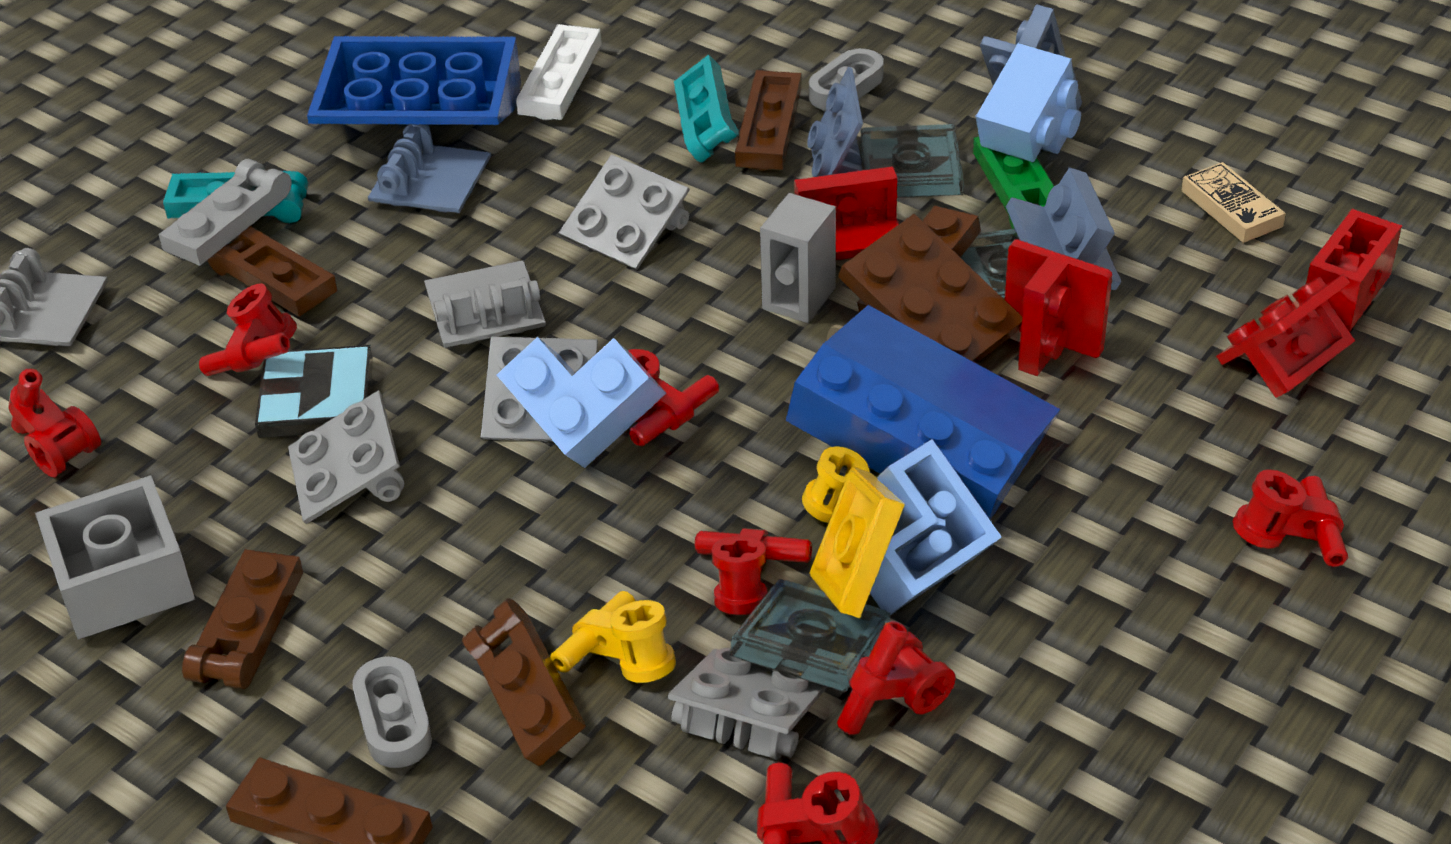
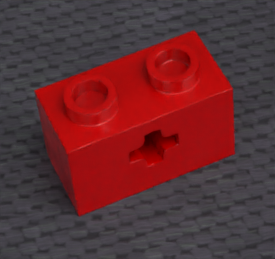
M1351 209L1310 263L1306 281L1307 284L1321 276L1326 284L1342 274L1346 276L1350 283L1330 297L1328 301L1348 331L1352 330L1390 277L1402 225L1355 209Z

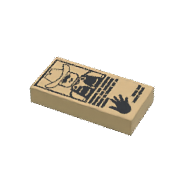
M1223 162L1183 177L1181 191L1243 243L1284 226L1286 213Z

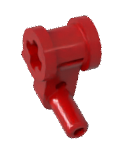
M254 284L244 289L229 304L227 315L237 326L225 350L200 358L199 369L205 376H212L229 370L238 373L259 367L265 359L282 355L289 351L290 339L297 329V323L288 313H281L272 303V293L264 284Z
M643 349L628 350L666 392L657 403L636 421L638 423L630 428L629 435L631 440L636 445L643 447L668 428L676 430L694 417V410L719 392L717 380L710 375H705L680 392L659 378L660 364L658 358L653 353Z
M25 369L20 373L18 384L13 387L10 393L8 408L12 415L11 426L17 433H29L24 437V444L30 457L45 474L50 477H56L65 471L66 463L83 451L91 453L100 447L101 438L93 422L82 410L75 406H70L61 411L41 389L43 380L41 373L35 369Z
M1263 470L1259 472L1252 484L1253 496L1248 504L1242 505L1233 518L1232 523L1235 531L1250 544L1266 549L1278 547L1286 534L1318 541L1324 562L1328 566L1337 567L1344 564L1348 559V553L1341 536L1344 524L1337 505L1328 499L1321 478L1308 476L1299 483L1288 474L1277 470Z
M743 528L740 534L699 531L695 537L696 552L698 554L712 555V563L719 569V584L714 588V604L720 611L734 615L751 614L766 606L768 602L767 587L761 582V571L766 560L808 563L811 560L813 550L812 542L809 539L768 536L767 530Z
M894 621L886 622L870 655L860 659L850 679V686L853 690L837 720V725L846 734H859L875 701L904 697L906 705L916 714L929 713L937 708L952 691L956 680L955 672L944 662H934L923 652L922 642L914 634L907 632L902 624Z
M782 762L773 763L768 766L765 804L759 807L757 818V838L763 844H798L821 841L822 844H874L879 831L878 821L871 808L863 803L862 791L853 777L843 772L822 774L810 782L802 798L791 799L792 768ZM836 789L840 791L845 801H840L835 792ZM836 830H841L846 841L841 840Z

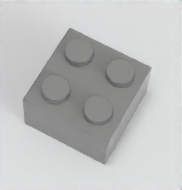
M151 475L35 513L61 595L78 640L195 600L180 548Z

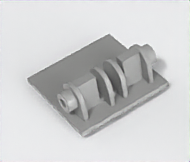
M611 154L559 231V234L619 263L638 270L665 228L668 230L682 229L687 224L689 212L684 210L682 201L690 189Z
M31 248L16 251L10 258L9 270H4L0 274V341L72 346L106 286L108 278L103 276L44 272L38 252Z
M523 260L424 281L444 348L460 344H470L491 337L516 334L546 326L538 302L540 301V292L537 281L530 280Z
M491 337L481 439L553 441L496 375L536 338ZM540 338L556 351L575 373L597 354V339Z
M379 390L362 401L352 404L343 413L314 431L305 433L299 440L288 446L302 519L305 524L364 488H367L372 494L379 497L380 500L390 502L399 497L404 487L403 477L396 470L400 465L382 394Z
M714 648L669 692L668 699L676 701L672 711V722L681 724L683 732L711 740L716 737L717 742L725 744L730 738L736 719L734 733L735 748L743 749L749 740L748 751L778 760L781 755L790 758L794 755L799 734L791 730L826 690L828 685L801 677L806 670L795 665H779L773 668L735 656L734 654L738 649Z

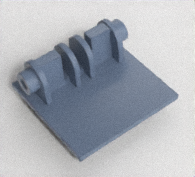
M847 67L840 83L832 85L826 101V111L821 121H815L809 131L807 146L812 150L813 177L862 171L860 151L856 138L863 125L853 69L851 67Z
M407 124L403 130L404 139H400L395 143L388 155V163L379 169L377 173L378 181L370 192L368 201L387 203L394 206L433 209L439 212L460 213L487 165L491 152L435 146L432 142L430 127L427 124Z

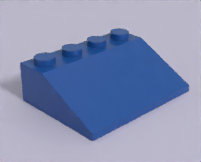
M334 36L307 114L308 124L499 125L516 109V99L521 87L516 37Z
M867 305L823 343L796 379L785 421L831 447L839 446L855 451L865 459L869 468L879 474L888 466L933 439L987 517L991 520L1055 421L1060 409Z

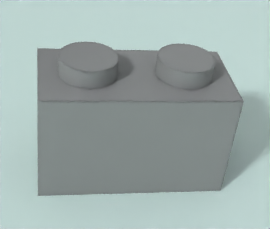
M788 193L760 227L762 309L809 324L836 288V206Z

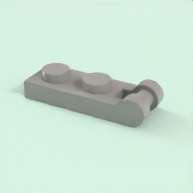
M242 160L236 168L234 177L214 190L212 194L158 234L162 249L194 264L202 265L285 199L291 189L290 176L277 169L266 171L263 164L254 160Z

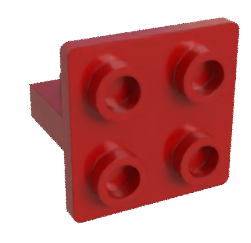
M893 166L794 180L795 195L836 206V260L853 258L899 225L897 221L898 178Z
M1018 239L1011 243L1008 247L1005 301L1022 316V326L1019 329L1021 338L1018 370L1038 377L1051 358L1054 360L1059 358L1064 347L1093 358H1098L1101 355L1105 344L1113 276L1109 269Z
M1344 274L1326 284L1321 276L1292 294L1296 301L1292 302L1288 294L1281 297L1260 312L1262 316L1258 320L1261 324L1258 325L1255 319H1252L1226 336L1232 345L1219 353L1216 358L1223 365L1245 353L1275 398L1289 392L1355 342V339L1328 301L1330 297L1350 282Z

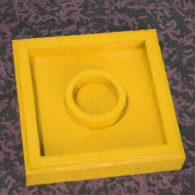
M855 467L849 470L811 567L810 576L841 613L860 618L905 504L872 473Z

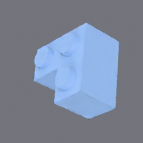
M1018 43L976 115L980 145L1030 162L1035 161L1041 149L1058 154L1066 138L1074 137L1081 120V112L1076 107L1078 82L1073 79L1072 59Z
M537 337L496 374L567 457L584 468L666 394L637 359L614 338L575 373L556 351Z
M933 439L888 466L877 477L905 504L893 533L894 536L891 538L870 591L871 596L886 617L975 559L1002 538Z

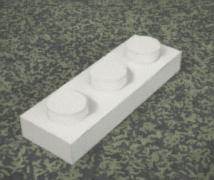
M557 25L516 99L518 115L533 116L542 120L563 119L601 46L600 29Z

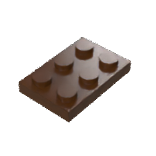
M915 214L843 264L838 278L866 305H870L976 364L1018 332L1022 326V316Z

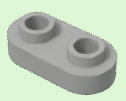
M852 49L844 52L810 77V102L825 112L828 93L834 83H840L847 67L853 69L858 99H860L882 82L884 70L883 57L869 49Z
M380 657L365 663L358 669L353 678V691L370 755L377 763L390 768H402L415 764L429 751L432 736L414 670L409 663L396 657Z

